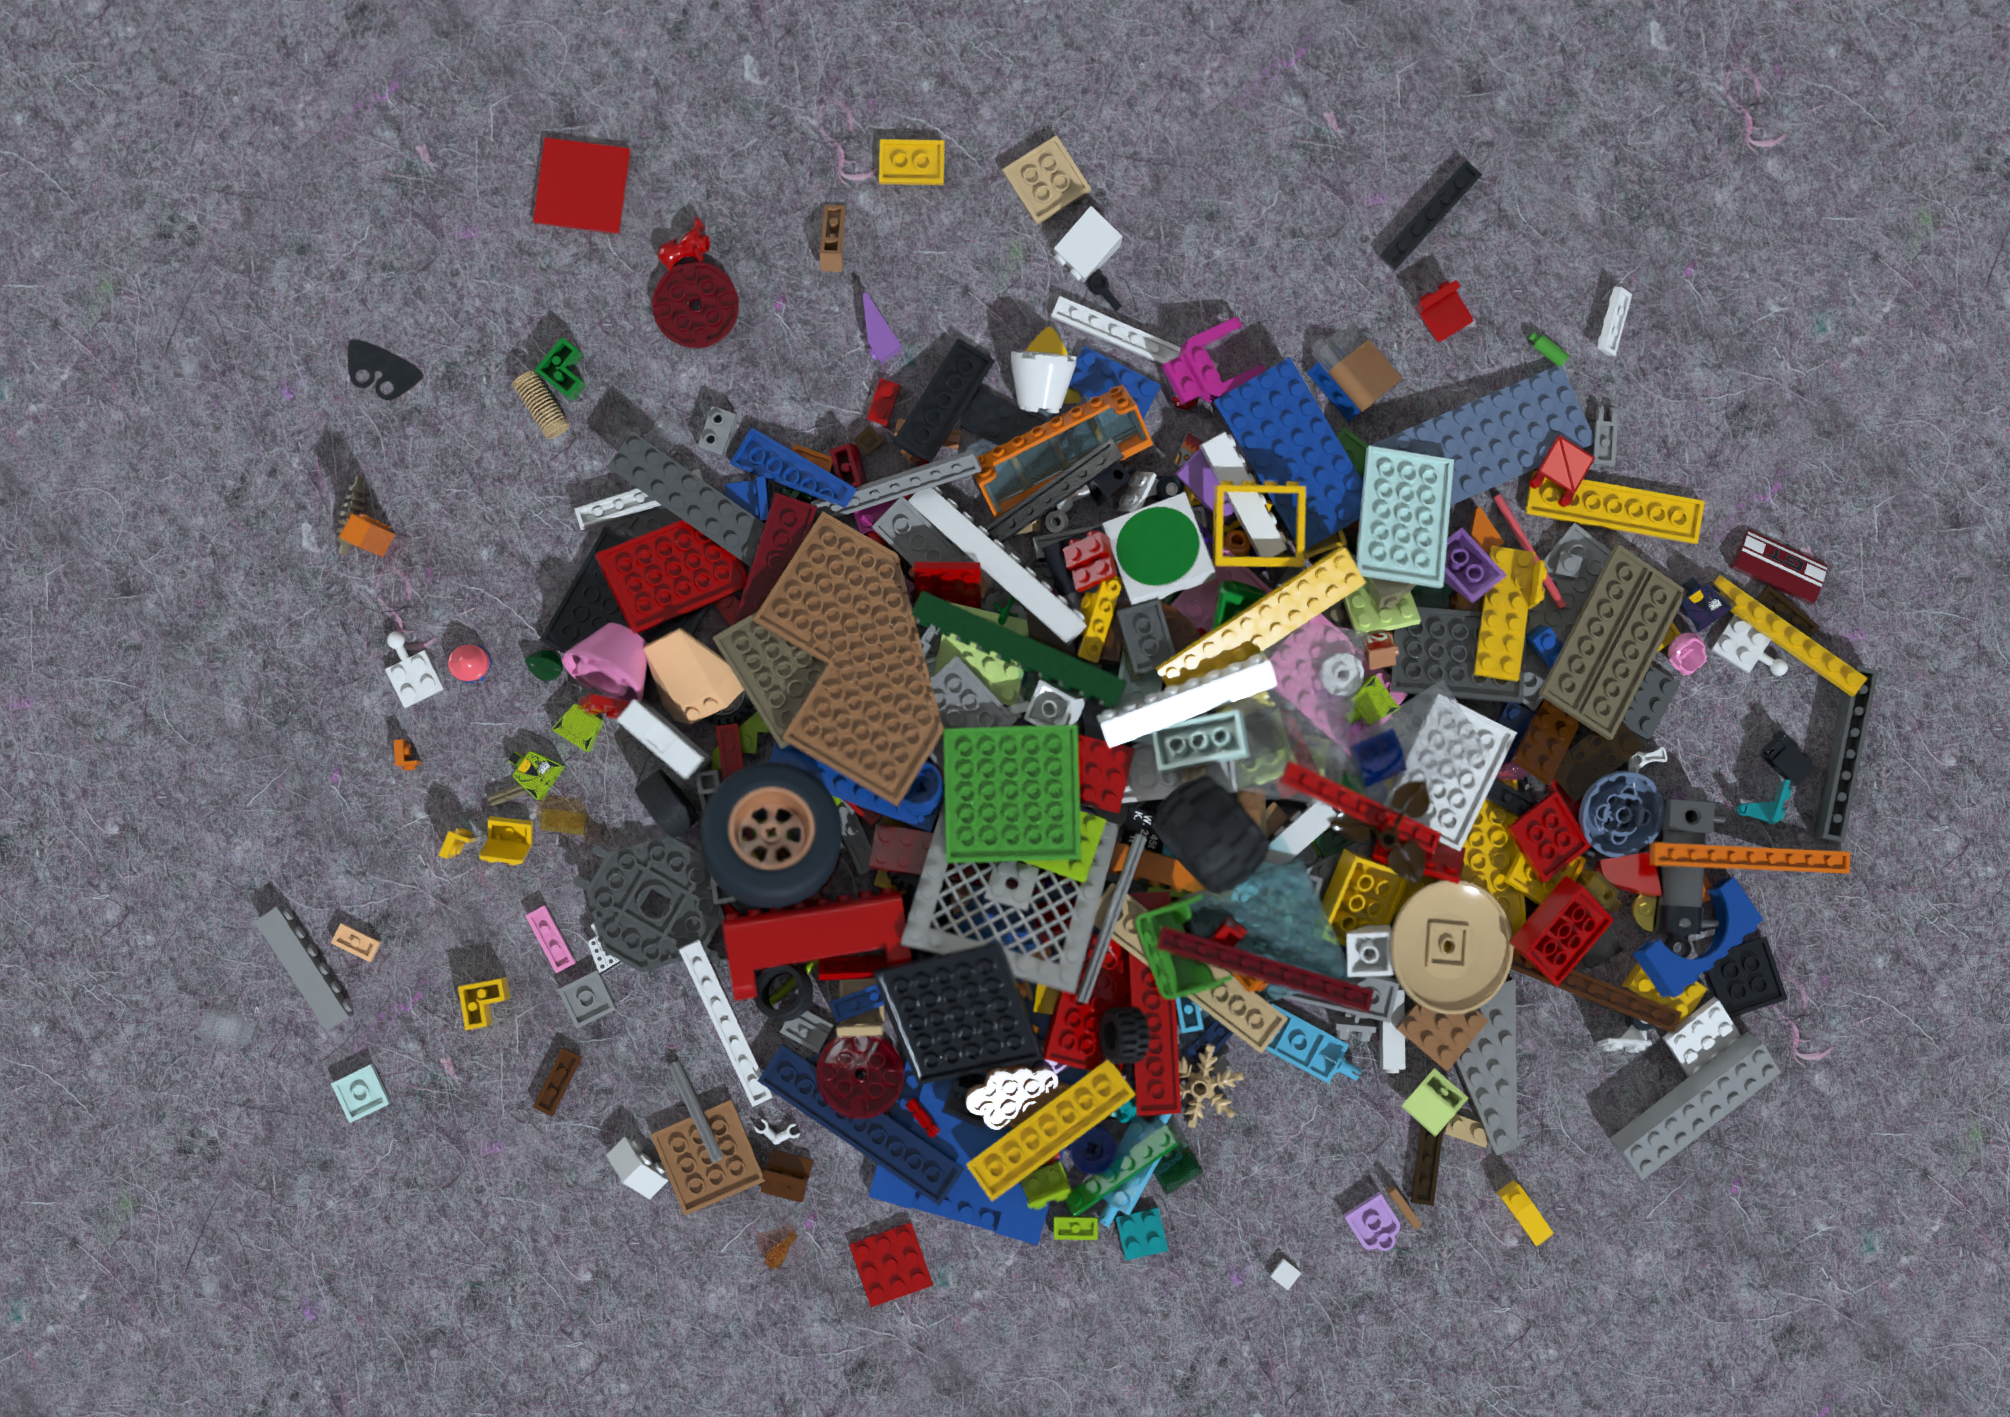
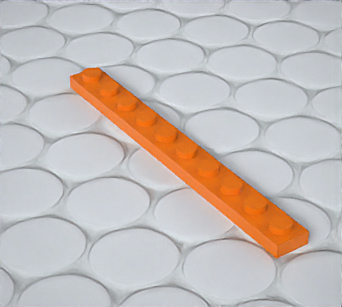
M1651 842L1650 865L1850 874L1851 852Z

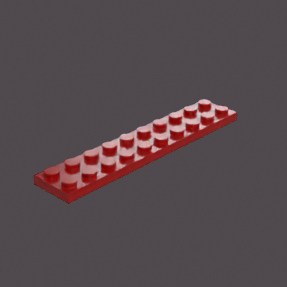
M1170 891L1127 893L1148 911L1170 904ZM1128 951L1131 1006L1140 1008L1145 1014L1150 1031V1043L1146 1057L1141 1062L1134 1063L1136 1115L1181 1114L1175 998L1168 1000L1162 997L1152 970Z

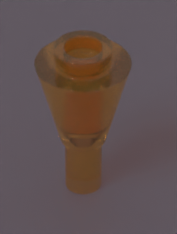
M790 1232L783 1242H780L763 1255L766 1258L764 1263L772 1270H775L776 1267L780 1270L788 1254L789 1247L798 1236Z

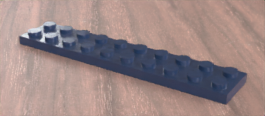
M784 1044L780 1046L758 1079V1082L938 1206L941 1205L965 1169L885 1113L872 1118L855 1119L836 1112L825 1102L818 1090L816 1066Z

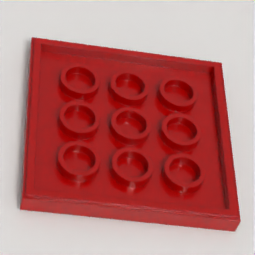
M545 137L533 223L620 235L631 149Z

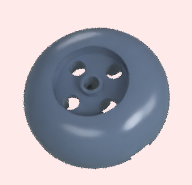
M1632 771L1612 772L1596 780L1584 794L1579 809L1580 828L1588 843L1600 853L1616 858L1639 853V850L1648 843L1651 844L1660 832L1664 821V800L1655 783L1644 775ZM1611 797H1613L1612 802L1609 803V802H1608L1609 799H1610ZM1627 799L1632 801L1630 806H1626Z

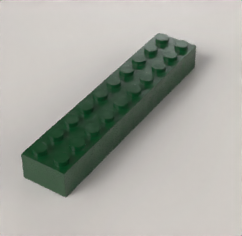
M924 591L921 592L911 614L916 617V623L928 628L932 624L936 626L935 631L948 637L952 633L957 636L955 640L970 646L971 642L977 644L976 649L989 655L993 651L997 653L996 658L1009 664L1013 660L1018 663L1016 667L1029 673L1031 669L1038 671V677L1049 682L1054 678L1058 680L1057 685L1068 690L1074 687L1079 690L1077 694L1090 700L1092 696L1099 698V704L1110 709L1112 705L1118 706L1128 683L1121 678Z

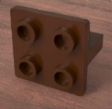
M772 1149L762 1177L766 1181L762 1182L760 1191L800 1203L803 1202L813 1159Z

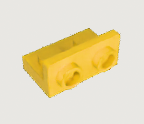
M462 827L448 831L438 856L446 859L456 857V854L460 855L464 847L463 842H476L477 837L472 836V831Z

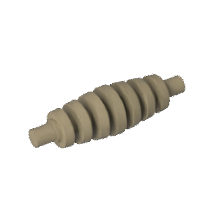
M355 476L354 485L348 486L347 491L352 492V494H346L344 499L350 500V503H342L341 506L348 509V512L339 511V516L346 517V520L338 519V524L344 527L351 514L359 516L356 514L357 511L364 512L365 508L358 506L359 503H365V499L360 497L361 494L366 495V490L362 487L364 477ZM337 528V533L341 534L343 529ZM337 537L336 541L340 544L338 554L347 556L348 549L353 544Z

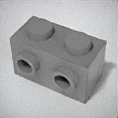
M711 406L710 411L707 410L703 418V423H705L704 429L699 431L697 435V447L707 453L725 458L739 417L732 412Z

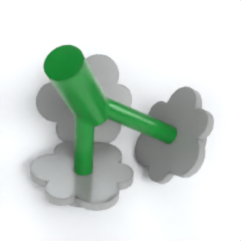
M1004 589L1002 595L1000 592H996L995 594L989 593L985 596L986 602L983 603V608L986 611L1000 613L997 620L1000 625H1004L1009 616L1027 620L1025 607L1007 590Z

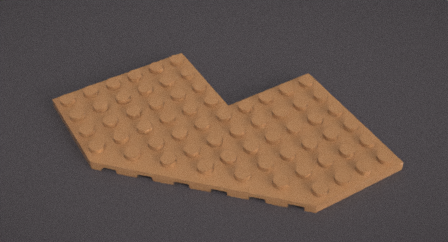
M822 512L753 619L758 625L828 665L786 730L782 740L898 807L943 734L942 721L915 618L911 615L913 610L898 554L827 513Z

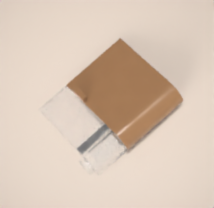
M1353 320L1323 341L1320 338L1311 346L1314 349L1311 354L1361 412L1366 410L1379 397L1403 379Z

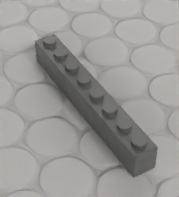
M1852 666V668L1864 675L1867 680L1853 697L1844 691L1842 692L1814 832L1815 838L1834 842H1845L1879 671L1861 666Z

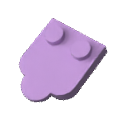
M1380 1191L1343 1215L1364 1248L1369 1250L1378 1248L1381 1251H1388L1394 1246L1395 1236L1400 1230V1223Z

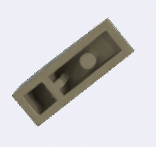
M1370 577L1368 590L1378 609L1390 608L1399 603L1416 584Z

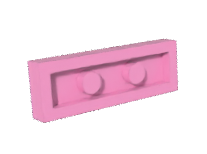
M547 905L525 915L555 973L577 963Z

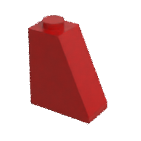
M1650 852L1599 860L1596 863L1597 866L1594 867V871L1599 872L1604 877L1603 881L1608 880L1616 889L1651 898H1658L1662 895L1656 865H1650Z

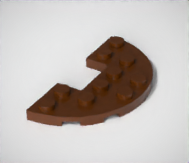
M1130 600L1115 606L1099 657L1100 660L1120 662L1122 640L1124 637L1116 612L1133 607ZM1161 602L1175 654H1178L1201 639V636L1196 627L1184 614L1174 607ZM1083 637L1080 639L1076 656H1078Z

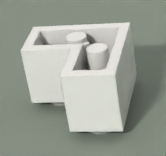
M624 1137L606 1156L622 1183L650 1200L668 1182L664 1175L665 1169L658 1162L653 1163L642 1152L643 1147L638 1141H631Z

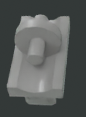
M1346 1012L1345 1015L1334 1014V1024L1338 1039L1347 1040L1349 1039L1350 1031H1356L1358 1040L1369 1042L1372 1033H1376V1025H1374V1019Z

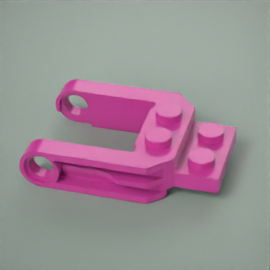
M1238 316L1189 338L1181 345L1179 357L1161 366L1181 404L1199 396L1202 400L1213 403L1214 400L1267 370L1265 365L1261 364L1232 379L1221 382L1217 369L1203 347L1223 339L1228 333L1237 328L1241 329L1243 325Z

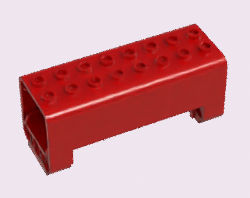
M889 887L879 889L880 893L872 894V891L859 892L858 897L850 898L849 894L836 896V901L830 902L828 898L814 900L815 904L806 905L804 901L793 904V908H770L771 911L763 913L762 909L749 910V915L740 916V912L726 914L727 918L723 919L722 922L735 1001L757 997L753 973L755 969L883 948L884 956L886 957L887 967L910 962L909 947L901 945L906 923L900 891H894V888Z

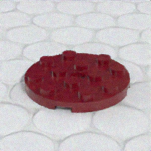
M704 262L680 264L672 268L671 271H668L660 279L652 298L654 319L659 329L673 343L690 349H703L722 341L734 328L739 315L738 293L732 281L722 270ZM694 300L701 301V309L697 311L691 310V302Z
M877 1035L838 1036L824 1048L816 1066V1083L822 1098L836 1112L850 1118L867 1119L884 1113L895 1103L903 1088L904 1068L900 1056L893 1046ZM861 1070L865 1073L866 1078L863 1080L855 1079L854 1072Z

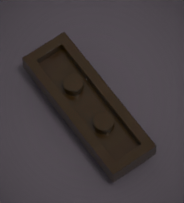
M1767 585L1755 599L1809 638L1820 627L1770 585Z

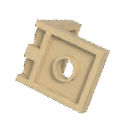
M876 979L839 980L840 998L877 984ZM884 1005L841 1021L837 1027V1036L882 1035L885 1030Z

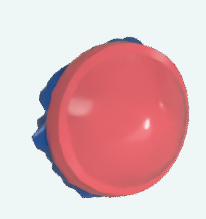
M463 644L456 648L448 659V667L452 675L459 680L471 684L475 680L483 681L492 663L490 654L482 645Z

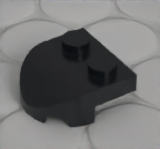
M968 1075L958 1079L953 1084L941 1112L982 1129L985 1124L983 1114H975L970 1111L966 1104V1095L974 1086L984 1085L986 1079L978 1075Z

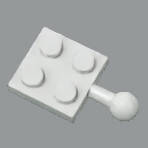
M1733 614L1710 649L1747 674L1750 673L1758 660L1768 665L1771 673L1776 676H1782L1788 670V664L1785 660L1773 659L1764 653L1771 640L1735 614Z
M396 631L390 633L387 637V643L391 648L396 649L401 662L385 670L404 708H408L445 690L427 651L423 650L409 657L403 646L405 643L403 634Z

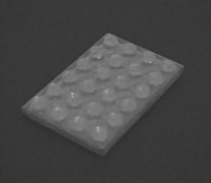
M1444 680L1437 682L1330 749V752L1356 793L1398 813L1401 810L1396 809L1392 805V797L1395 790L1402 784L1410 781H1424L1430 793L1490 755Z

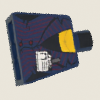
M1692 577L1683 584L1690 596L1685 598L1682 604L1698 633L1737 605L1712 581L1707 582L1701 587L1695 578Z

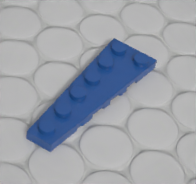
M752 427L729 463L738 469L760 477L765 476L768 480L844 508L847 507L857 490L855 487Z

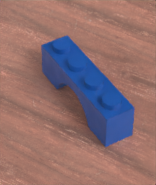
M1540 624L1526 634V642L1533 653L1551 670L1563 645L1551 627Z

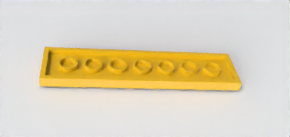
M1535 470L1532 471L1530 480L1532 479V477L1535 475V473H1536L1537 471H1535ZM1544 478L1539 488L1533 489L1529 486L1524 514L1698 544L1705 504L1703 500L1583 479L1574 494L1571 504L1562 507L1558 504V500L1566 491L1547 478Z
M1105 1061L967 1163L966 1166L990 1200L994 1201L1136 1094L1115 1065Z

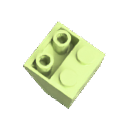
M1434 1068L1401 1107L1436 1136L1469 1098Z

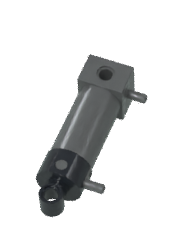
M1663 799L1665 813L1660 829L1663 830L1662 843L1706 845V833H1713L1714 823H1725L1726 816L1715 814V802ZM1661 865L1660 888L1662 895L1659 896L1657 904L1656 931L1667 932L1668 938L1665 940L1664 945L1673 953H1675L1673 949L1675 943L1679 942L1681 950L1676 955L1687 958L1692 950L1691 944L1688 941L1690 934H1701V928H1719L1718 920L1703 919L1704 867Z

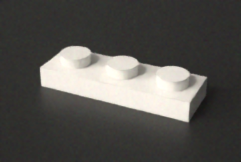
M1622 287L1613 288L1607 314L1604 317L1601 336L1598 339L1597 349L1607 356H1616L1632 294Z

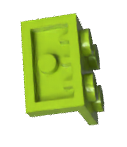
M1060 1160L1054 1164L1034 1170L1021 1180L1027 1196L1028 1207H1034L1035 1210L1045 1207L1050 1200L1061 1201L1067 1198V1194L1071 1192L1070 1184Z

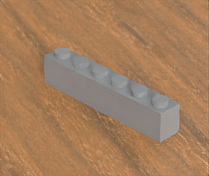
M284 906L275 907L257 919L255 923L326 1031L332 1030L355 1015L352 1011L353 1006L340 993L341 987L330 978L328 967L317 958L316 955L318 953L312 944H308L304 938L306 936L305 932L293 921L294 916L292 912Z

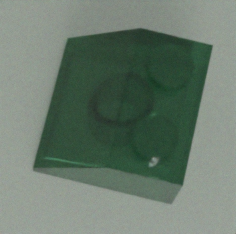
M1186 1142L1183 1145L1180 1143L1169 1154L1162 1156L1153 1174L1167 1196L1204 1171Z

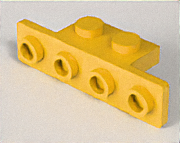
M1116 576L1100 583L1097 593L1086 592L1083 597L1080 613L1085 617L1082 621L1086 624V627L1078 635L1083 637L1078 657L1095 663L1099 661L1123 583L1122 578Z

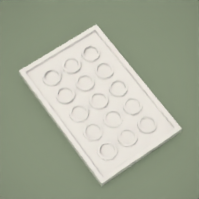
M1438 693L1424 718L1383 806L1400 813L1401 810L1396 809L1392 805V797L1395 790L1402 784L1410 781H1424L1427 784L1430 795L1429 810L1422 817L1411 819L1442 833L1439 842L1460 851L1517 732Z

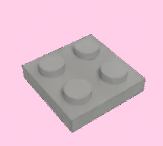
M598 970L557 989L576 1029L617 1009Z

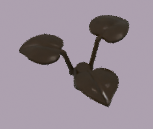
M1410 781L1402 784L1395 790L1392 797V805L1396 809L1401 810L1394 826H1387L1382 832L1343 812L1331 821L1330 825L1334 831L1351 842L1359 843L1366 841L1370 836L1369 829H1372L1376 836L1380 838L1382 846L1395 848L1388 857V864L1391 870L1401 877L1415 883L1419 882L1424 873L1426 863L1424 850L1416 842H1407L1404 846L1398 843L1399 831L1397 828L1405 813L1411 818H1419L1429 810L1430 795L1427 784L1424 781Z

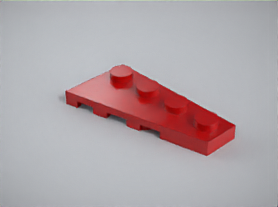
M1376 839L1371 860L1388 864L1389 854L1395 848H1386L1382 846L1380 839ZM1398 841L1403 846L1406 844L1404 841ZM1437 845L1434 854L1424 851L1426 863L1423 875L1459 884L1466 848L1462 847L1460 851H1457L1449 846Z

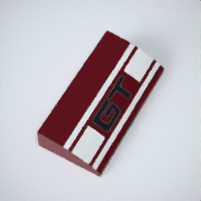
M1747 529L1730 569L1760 583L1770 585L1772 588L1809 605L1815 603L1828 565L1753 530Z

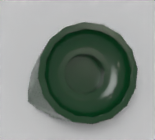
M553 650L537 651L525 659L530 672L541 681L550 682L556 680L563 671L562 658Z

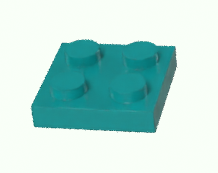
M1158 1206L1131 1212L1130 1215L1122 1214L1115 1216L1126 1261L1168 1251Z

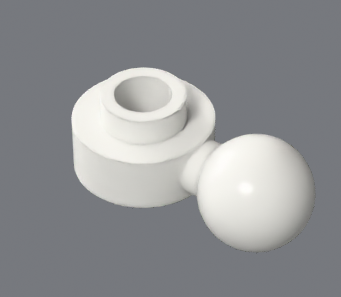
M1070 496L1056 505L1057 511H1052L1046 516L1045 524L1050 532H1063L1068 527V517L1065 512L1069 511L1073 506V500ZM1058 518L1061 520L1060 525L1057 524Z

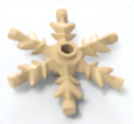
M1210 1043L1206 1044L1204 1055L1201 1052L1199 1053L1202 1063H1197L1201 1069L1199 1073L1192 1072V1065L1187 1067L1185 1057H1182L1181 1061L1179 1060V1073H1182L1179 1077H1187L1188 1079L1187 1085L1184 1086L1180 1083V1096L1184 1099L1186 1093H1190L1194 1100L1187 1103L1192 1106L1185 1111L1186 1115L1190 1114L1187 1126L1193 1128L1196 1127L1197 1117L1204 1118L1201 1108H1205L1201 1102L1204 1098L1210 1099V1106L1215 1104L1218 1115H1220L1222 1110L1231 1119L1236 1114L1228 1106L1232 1102L1221 1098L1223 1094H1215L1214 1088L1217 1085L1225 1089L1224 1085L1235 1087L1236 1085L1233 1081L1244 1079L1242 1071L1230 1074L1231 1069H1227L1222 1076L1218 1072L1216 1078L1209 1076L1208 1071L1215 1068L1211 1065L1218 1059V1057H1212L1215 1045ZM1198 1083H1203L1205 1086L1201 1087Z

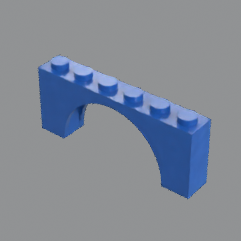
M1734 876L1721 878L1707 890L1715 908L1719 928L1715 929L1710 945L1701 955L1694 959L1683 958L1670 951L1660 939L1646 941L1632 953L1661 997L1672 996V998L1681 995L1684 992L1683 988L1696 982L1702 972L1710 970L1717 959L1725 957L1731 947L1739 945L1743 941V937L1754 932L1758 928L1757 925L1763 921V918Z

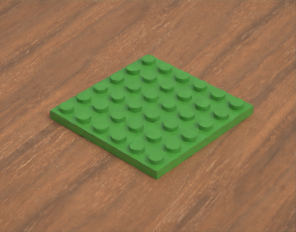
M1078 725L944 729L946 863L1081 860Z

